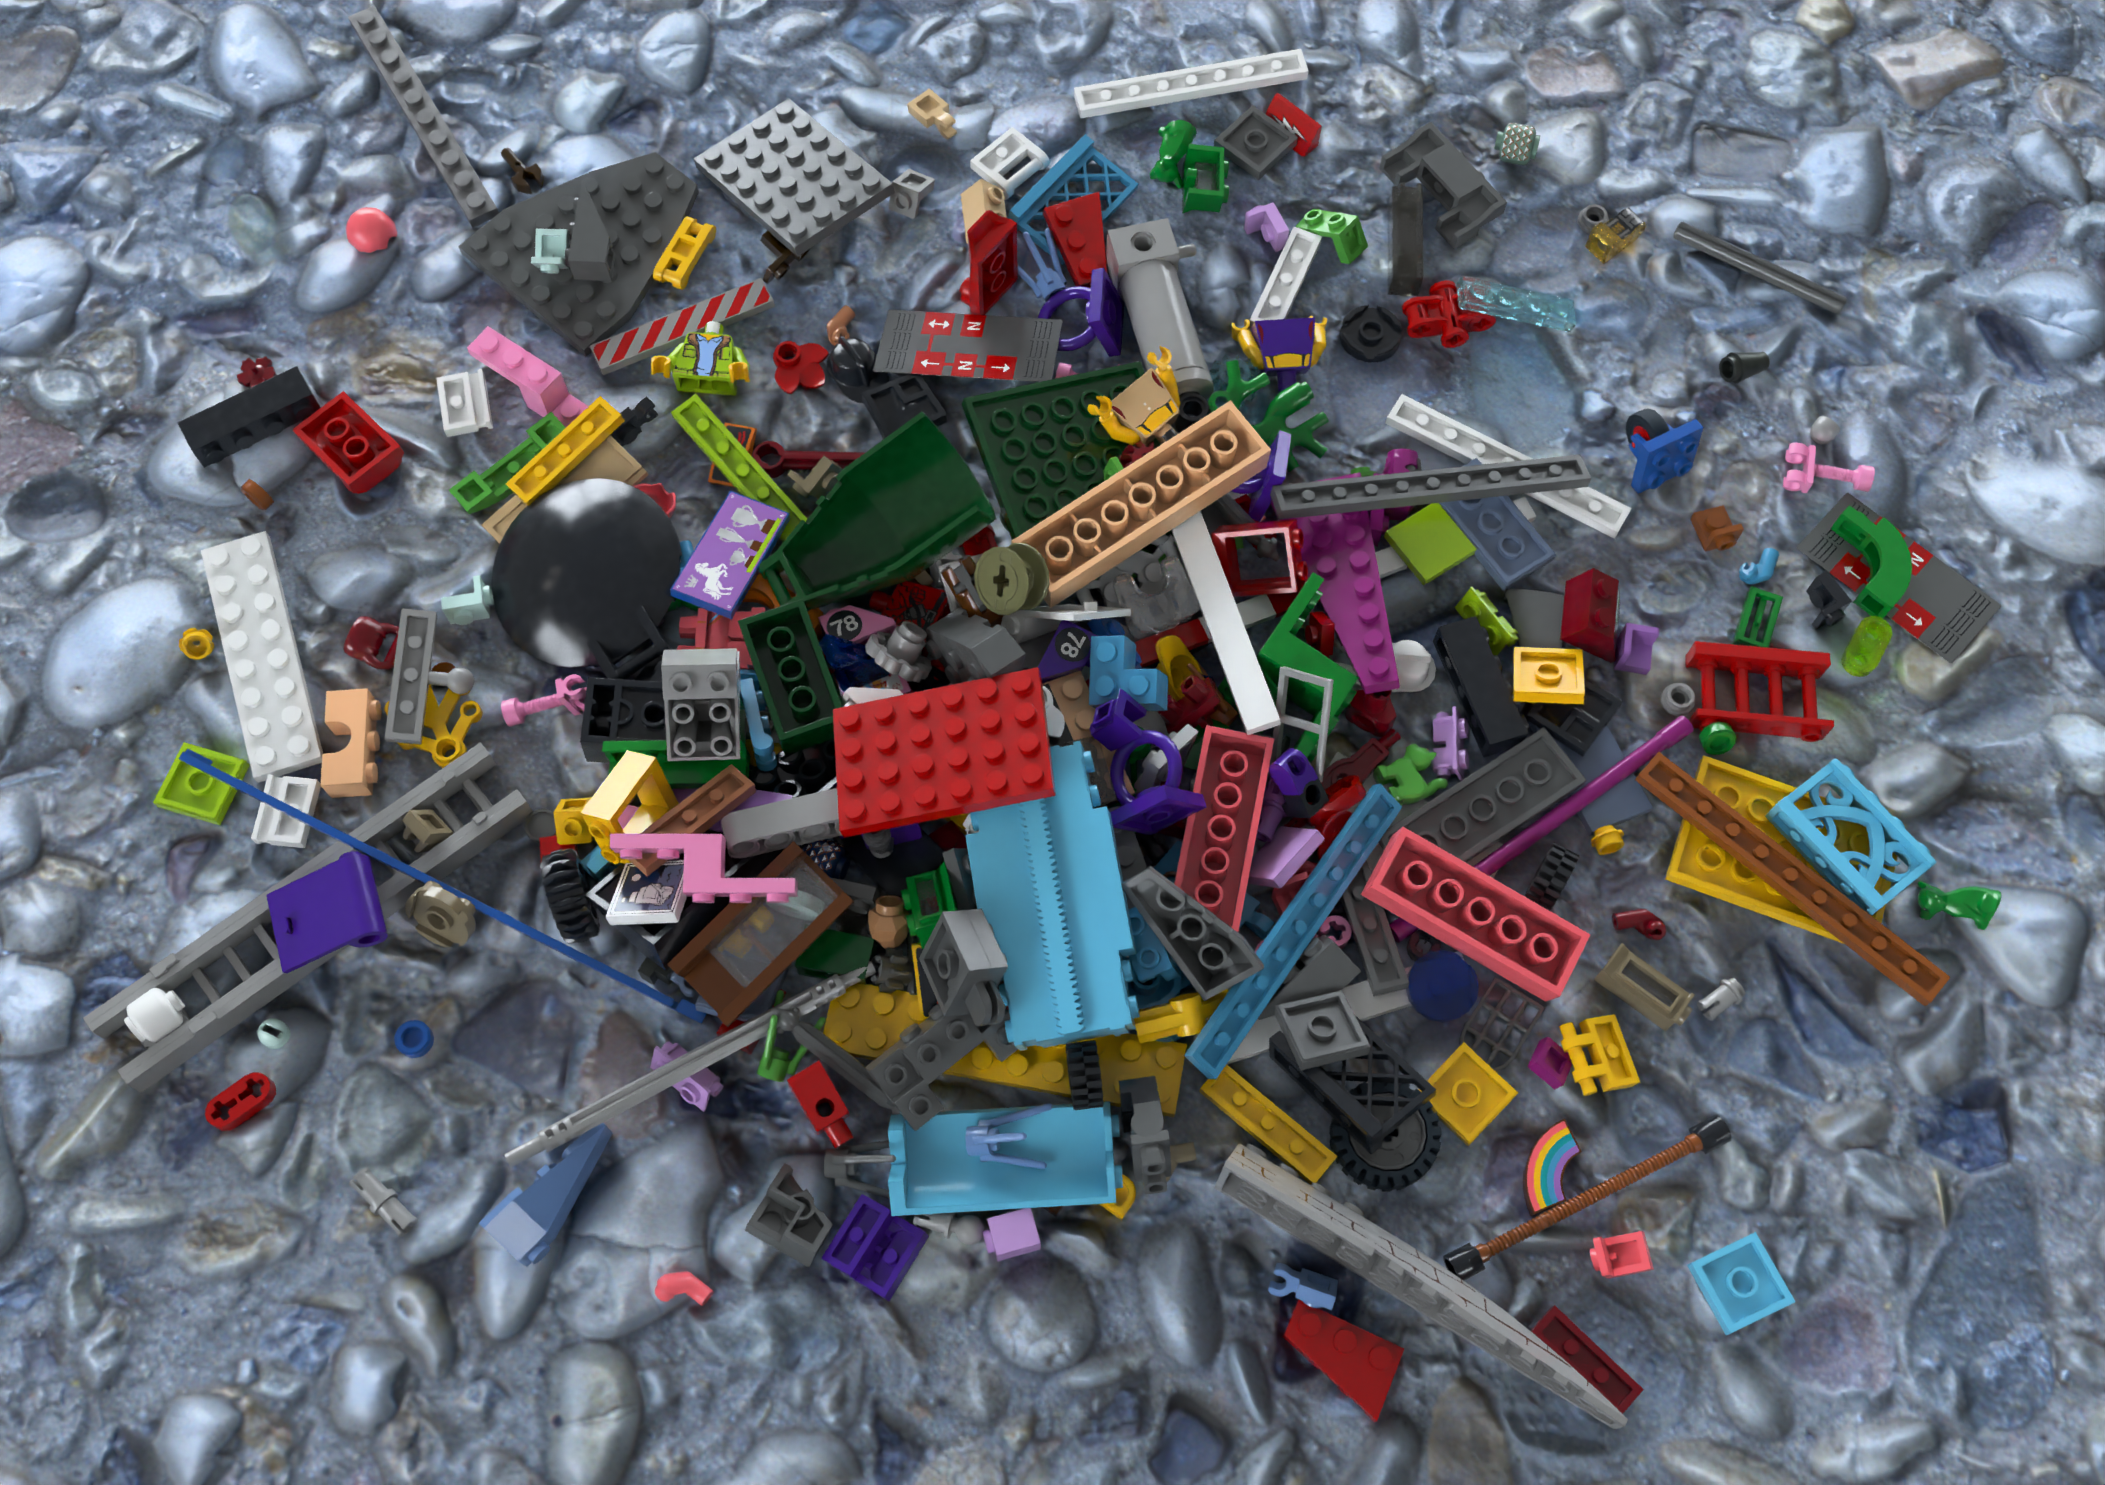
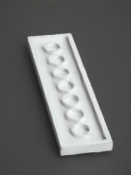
M266 531L201 550L254 780L260 783L266 781L268 775L279 777L322 763L323 751L270 536Z

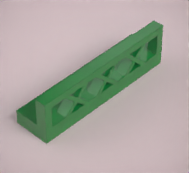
M666 740L603 741L602 751L610 761L608 775L628 750L656 757L671 789H699L731 764L747 778L749 777L750 755L742 740H740V759L667 761Z

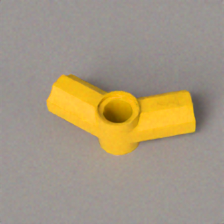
M1226 989L1206 1001L1202 999L1198 992L1171 998L1169 1003L1140 1009V1017L1134 1018L1139 1043L1151 1042L1176 1034L1178 1037L1199 1034L1229 990Z

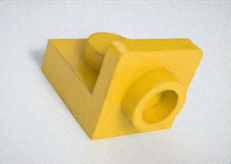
M592 797L560 800L553 812L557 843L559 845L592 842L593 836L589 833L588 826L581 815V811Z

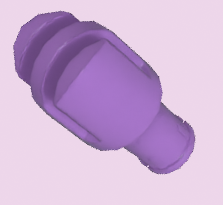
M1271 778L1265 788L1262 803L1263 809L1260 814L1256 839L1262 842L1267 841L1268 843L1272 841L1281 819L1286 817L1281 806L1286 801L1279 787Z

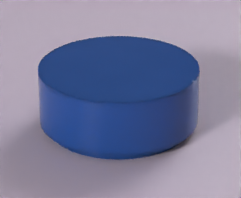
M410 1020L403 1023L397 1029L394 1037L395 1046L406 1057L419 1058L427 1054L432 1048L434 1034L424 1022Z

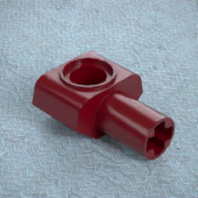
M1363 689L1356 690V695L1346 708V719L1374 736L1383 737L1393 727L1397 717L1390 699L1392 690L1365 694Z

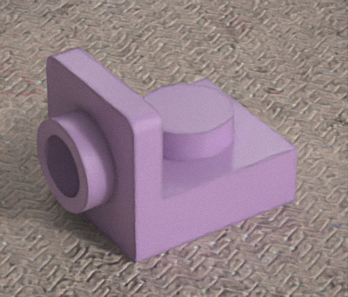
M1274 202L1264 206H1256L1246 212L1244 224L1246 234L1261 230L1264 240L1271 243L1275 252L1283 250L1288 240L1289 229Z

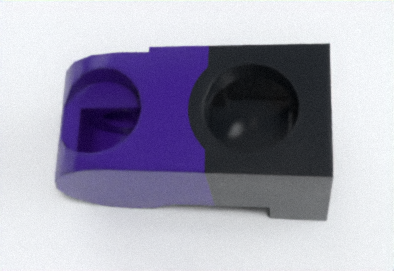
M1290 748L1270 765V777L1279 787L1286 801L1281 805L1286 817L1311 818L1329 801L1313 766H1311L1301 751Z

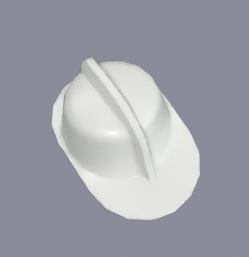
M1402 640L1392 643L1400 688L1393 689L1392 692H1418L1429 687L1435 678L1436 672L1431 654L1416 641Z

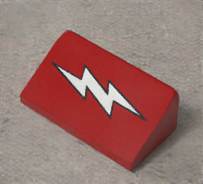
M1276 93L1265 114L1298 137L1297 145L1293 150L1300 156L1305 157L1318 146L1322 125L1281 94Z

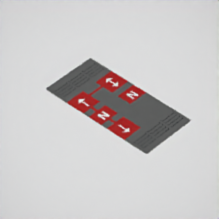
M888 310L873 371L1034 382L1052 380L1063 320Z
M1846 493L1796 548L1859 595L1870 580L1869 564L1859 550L1830 528L1849 505L1865 514L1875 525H1877L1882 517L1854 496ZM1898 530L1910 552L1912 574L1906 592L1886 616L1952 664L2000 609L2001 604Z

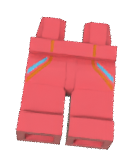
M752 607L751 611H737L732 620L706 609L698 608L697 616L680 617L679 621L680 638L695 639V646L678 645L677 650L737 648V651H740V669L755 670L738 621L765 612V607Z

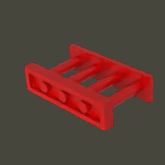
M1695 641L1685 655L1686 667L1697 668L1701 671L1702 708H1697L1689 719L1693 728L1702 731L1712 723L1726 722L1731 725L1734 732L1796 737L1806 742L1823 740L1834 727V720L1818 719L1816 679H1819L1830 667V653ZM1715 670L1731 671L1734 674L1736 711L1716 710ZM1749 673L1764 674L1768 677L1769 714L1750 713ZM1782 676L1798 677L1801 680L1803 717L1784 716Z

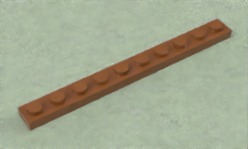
M1660 752L1653 757L1636 777L1635 781L1923 1006L1930 1004L1950 979L1949 975Z

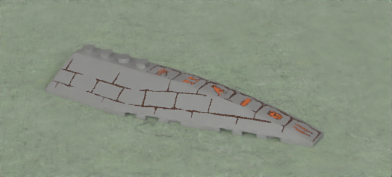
M1239 1143L1231 1153L1214 1187L1216 1190L1610 1428L1616 1430L1625 1427L1628 1419L1573 1367L1502 1308L1462 1279L1404 1241L1363 1217L1364 1212L1355 1205L1345 1202L1343 1205L1330 1198L1331 1192L1317 1183H1312L1310 1186L1300 1180L1298 1172L1282 1163L1277 1166L1265 1159L1267 1155L1256 1146L1247 1144L1245 1147Z

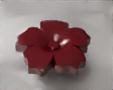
M264 356L263 358H257L256 364L250 358L243 360L240 368L243 373L236 376L240 384L246 387H253L277 374L274 368L271 367V359Z

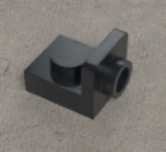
M1828 571L1816 576L1806 590L1813 605L1821 609L1820 614L1811 624L1815 630L1825 624L1828 627H1832L1846 616L1844 611L1852 600Z

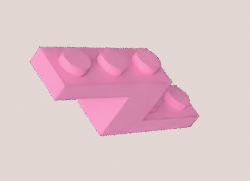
M489 326L467 347L472 357L519 386L527 407L542 417L552 412L567 427L589 407L569 394L561 372Z
M610 834V849L615 853H620L621 859H642V853H657L658 859L672 860L679 859V853H684L683 893L687 897H693L692 902L714 903L715 897H730L729 902L751 903L752 897H767V903H788L789 897H798V882L795 878H725L726 839L722 834Z

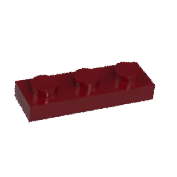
M1555 1305L1531 1329L1530 1332L1573 1367L1621 1414L1628 1409L1644 1390Z

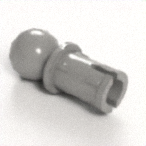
M957 1212L921 1214L918 1217L914 1216L913 1219L914 1226L943 1233L944 1238L947 1239L950 1238L952 1232L956 1233L957 1238L967 1245L976 1244L983 1237V1222L975 1215L968 1214L959 1219L957 1218Z

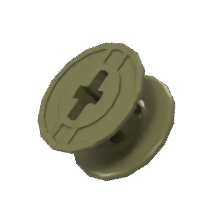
M1013 543L1007 547H993L985 551L977 561L974 573L975 588L980 600L989 610L998 615H1010L1019 610H1031L1039 606L1045 599L1050 584L1049 570L1043 556L1036 548L1026 543Z

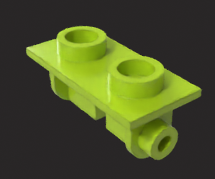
M1470 587L1454 607L1463 619L1476 616L1480 626L1486 628L1489 635V646L1493 655H1498L1506 645L1510 647L1519 640L1516 635L1518 631L1513 629L1503 616L1499 618L1496 616L1498 609L1488 599L1485 592H1480L1479 589L1475 590L1473 587Z

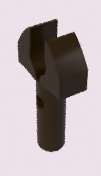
M506 147L501 151L503 159L516 173L515 176L511 177V181L518 192L532 194L531 188L525 180L526 177L534 179L539 187L542 188L544 177L541 168L536 163L527 167L510 148Z

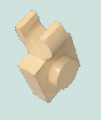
M930 88L907 104L908 113L926 128L935 124L940 134L947 140L957 134V131L952 127L956 120L948 114L950 113L949 104Z

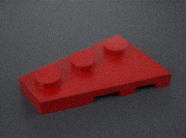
M1100 191L1045 207L1043 211V216L1075 286L1091 288L1093 269L1104 268L1107 272Z
M1298 1300L1283 1337L1312 1365L1320 1369L1333 1381L1342 1393L1350 1397L1363 1409L1364 1413L1372 1421L1377 1422L1404 1348Z

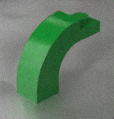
M1849 505L1830 529L1859 550L1866 558L1870 567V580L1853 603L1878 622H1881L1901 599L1909 586L1912 574L1910 552L1900 532L1885 517L1875 525L1865 514Z

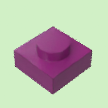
M1547 1036L1538 1042L1527 1067L1555 1090L1564 1085L1572 1067V1062L1568 1052H1564L1562 1047Z

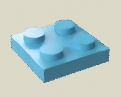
M1756 1232L1687 1265L1725 1335H1729L1795 1303L1793 1296Z

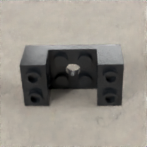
M588 677L580 738L586 762L610 763L602 751L603 741L666 740L665 716L658 723H650L645 719L646 714L654 709L661 710L665 714L662 682Z

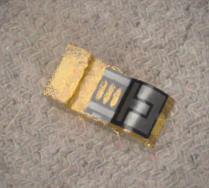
M1625 208L1615 218H1611L1604 224L1600 222L1593 227L1585 247L1605 264L1632 244L1643 233L1647 224L1630 208ZM1599 241L1607 246L1605 251L1598 247L1597 243Z

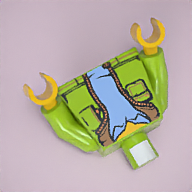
M710 321L706 323L704 333H688L684 343H680L667 357L661 355L652 357L651 375L663 373L665 378H670V373H672L677 391L736 396L737 380L745 379V382H750V365L741 348L734 346L732 337L723 335L724 326L718 322Z

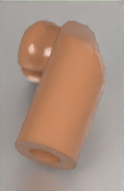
M844 305L826 325L828 339L834 346L838 344L839 337L850 338L846 326L856 315L847 305Z

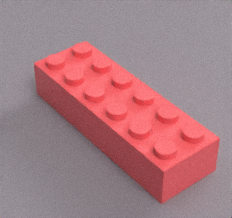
M1206 725L1193 792L1203 794L1207 807L1187 817L1174 884L1235 931L1239 932L1274 738L1254 734L1247 735L1244 732Z
M1402 827L1392 835L1360 894L1545 1002L1561 996L1591 935L1405 827Z

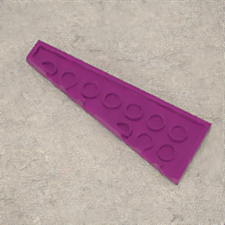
M1354 473L1318 481L1361 477V473ZM1272 501L1270 505H1271V507H1272V509H1273V511H1274V513H1275V515H1276L1277 521H1278L1279 518H1278L1276 509H1275L1274 504H1273V501ZM1368 511L1290 518L1297 519L1298 529L1301 528L1303 531L1304 546L1301 549L1302 561H1306L1308 566V578L1313 572L1324 578V581L1318 588L1323 593L1319 601L1325 614L1335 624L1334 631L1340 645L1343 646L1365 694L1400 688Z

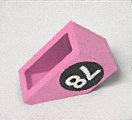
M851 605L841 609H832L825 615L818 617L822 635L837 666L867 654L865 644L871 634H877L878 631L892 634L896 628L893 618Z

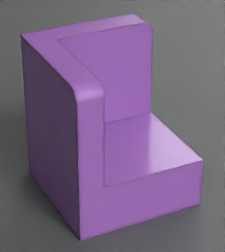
M1626 623L1617 638L1614 670L1647 675L1651 669L1652 645L1659 636V628Z

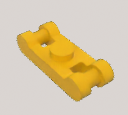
M686 216L653 271V279L662 283L668 281L675 288L685 289L695 265L707 245L712 243L716 236V226L708 223L702 225L697 223V219ZM672 265L679 266L676 271L670 269Z

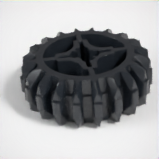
M571 848L559 849L543 856L540 864L543 878L542 883L553 919L563 940L568 944L582 943L598 936L600 924L597 908L585 896L591 890V886L577 852Z

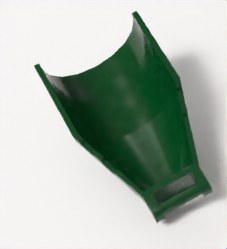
M922 411L842 469L836 477L838 482L826 497L820 496L816 501L818 507L806 522L801 520L778 550L761 562L758 569L762 577L768 580L780 606L803 599L808 612L811 609L912 580L996 520V516L987 495L966 462L943 432ZM784 570L797 594L793 598H791L780 576V573Z

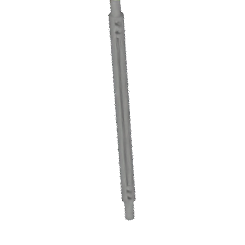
M869 961L868 967H862L840 976L835 974L775 1007L784 1010H792L794 1007H797L800 1010L798 1013L800 1018L845 994V989L862 981L856 977L862 974L866 968V978L875 974L876 970L872 962ZM775 1007L537 1132L538 1136L504 1154L510 1168L545 1149L549 1152L766 1036L771 1016L775 1015L773 1013Z

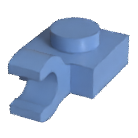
M1276 1263L1274 1274L1283 1277L1286 1281L1284 1283H1277L1270 1280L1268 1291L1272 1295L1281 1297L1291 1292H1296L1295 1298L1302 1300L1306 1305L1313 1308L1323 1307L1332 1310L1337 1295L1338 1280L1304 1268L1301 1269V1272H1298L1286 1264Z

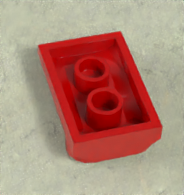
M987 210L967 231L970 273L969 277L961 284L959 292L961 294V302L970 307V314L986 315L1018 280L1017 223L1012 219L994 213L992 210Z
M344 391L292 429L294 434L352 493L360 494L372 489L401 465L404 455L401 446Z

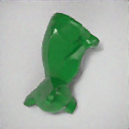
M1184 120L1172 121L1165 127L1159 128L1158 133L1163 137L1159 149L1160 160L1156 162L1154 168L1150 171L1151 180L1158 179L1163 183L1174 181L1178 189L1183 187V182L1177 163L1186 154L1188 144H1192L1197 134L1196 128Z
M1918 881L1917 883L1921 888L1917 901L1921 908L1920 918L1930 920L1935 914L1943 911L1952 917L1972 919L1977 928L1981 930L1987 928L1989 921L1997 911L2002 897L2000 891L1984 887L1969 886L1945 893L1939 888L1923 881Z

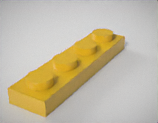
M599 396L517 472L506 485L529 506L539 496L553 489L625 421L624 418L606 400Z
M1227 1064L1216 1080L1207 1079L1200 1088L1199 1092L1282 1162L1297 1171L1299 1176L1310 1185L1317 1183L1337 1158L1336 1154Z

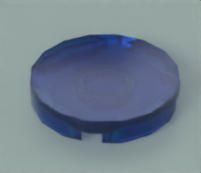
M1438 950L1428 952L1414 962L1407 973L1409 986L1406 992L1409 1002L1417 1013L1428 1020L1444 1023L1455 1021L1469 1012L1477 1000L1479 984L1476 972L1471 965H1468L1462 959L1463 957L1454 952Z

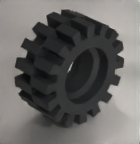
M1553 842L1536 871L1525 897L1550 911L1567 884L1580 855Z
M1096 1041L1066 1043L1073 1110L1103 1107L1102 1080Z

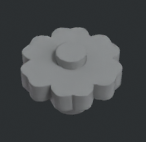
M903 621L901 626H897L892 634L878 631L877 634H871L865 644L866 653L875 658L874 661L877 665L891 674H898L907 681L919 683L921 679H926L932 669L931 661L922 655V650L926 644L924 639L927 634L921 627L912 622Z

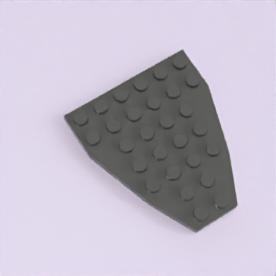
M653 152L591 171L502 210L458 247L462 255L587 357L591 353L590 345L609 338L632 318L655 281L653 279V271L683 219L686 216L689 217L699 191L696 183L659 154ZM580 185L586 186L610 237L615 253L611 281L574 280L570 267L569 269H559L558 274H548L540 272V268L531 264V257H535L536 228L567 229L569 231L570 223L575 221L573 202L575 197H579Z

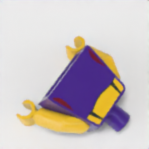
M1313 316L1309 318L1255 321L1251 331L1248 319L1244 320L1243 328L1236 327L1234 322L1231 323L1232 338L1239 342L1243 353L1254 368L1261 370V373L1265 372L1267 376H1277L1279 393L1296 383V375L1306 374L1310 367L1316 365L1326 348V317H1323L1321 323H1315V317Z

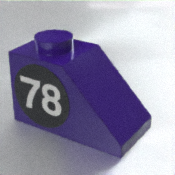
M1061 620L1038 666L1042 684L1078 671L1082 672L1085 666L1090 668L1091 636L1097 635L1070 621Z

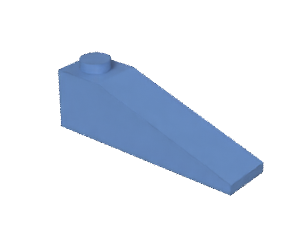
M601 1123L585 1132L564 1150L561 1162L558 1164L553 1163L549 1166L547 1164L536 1172L537 1177L530 1187L525 1191H522L519 1187L514 1189L479 1224L524 1266L528 1267L531 1263L536 1264L541 1261L550 1251L551 1247L549 1245L556 1239L612 1136V1131L604 1123Z

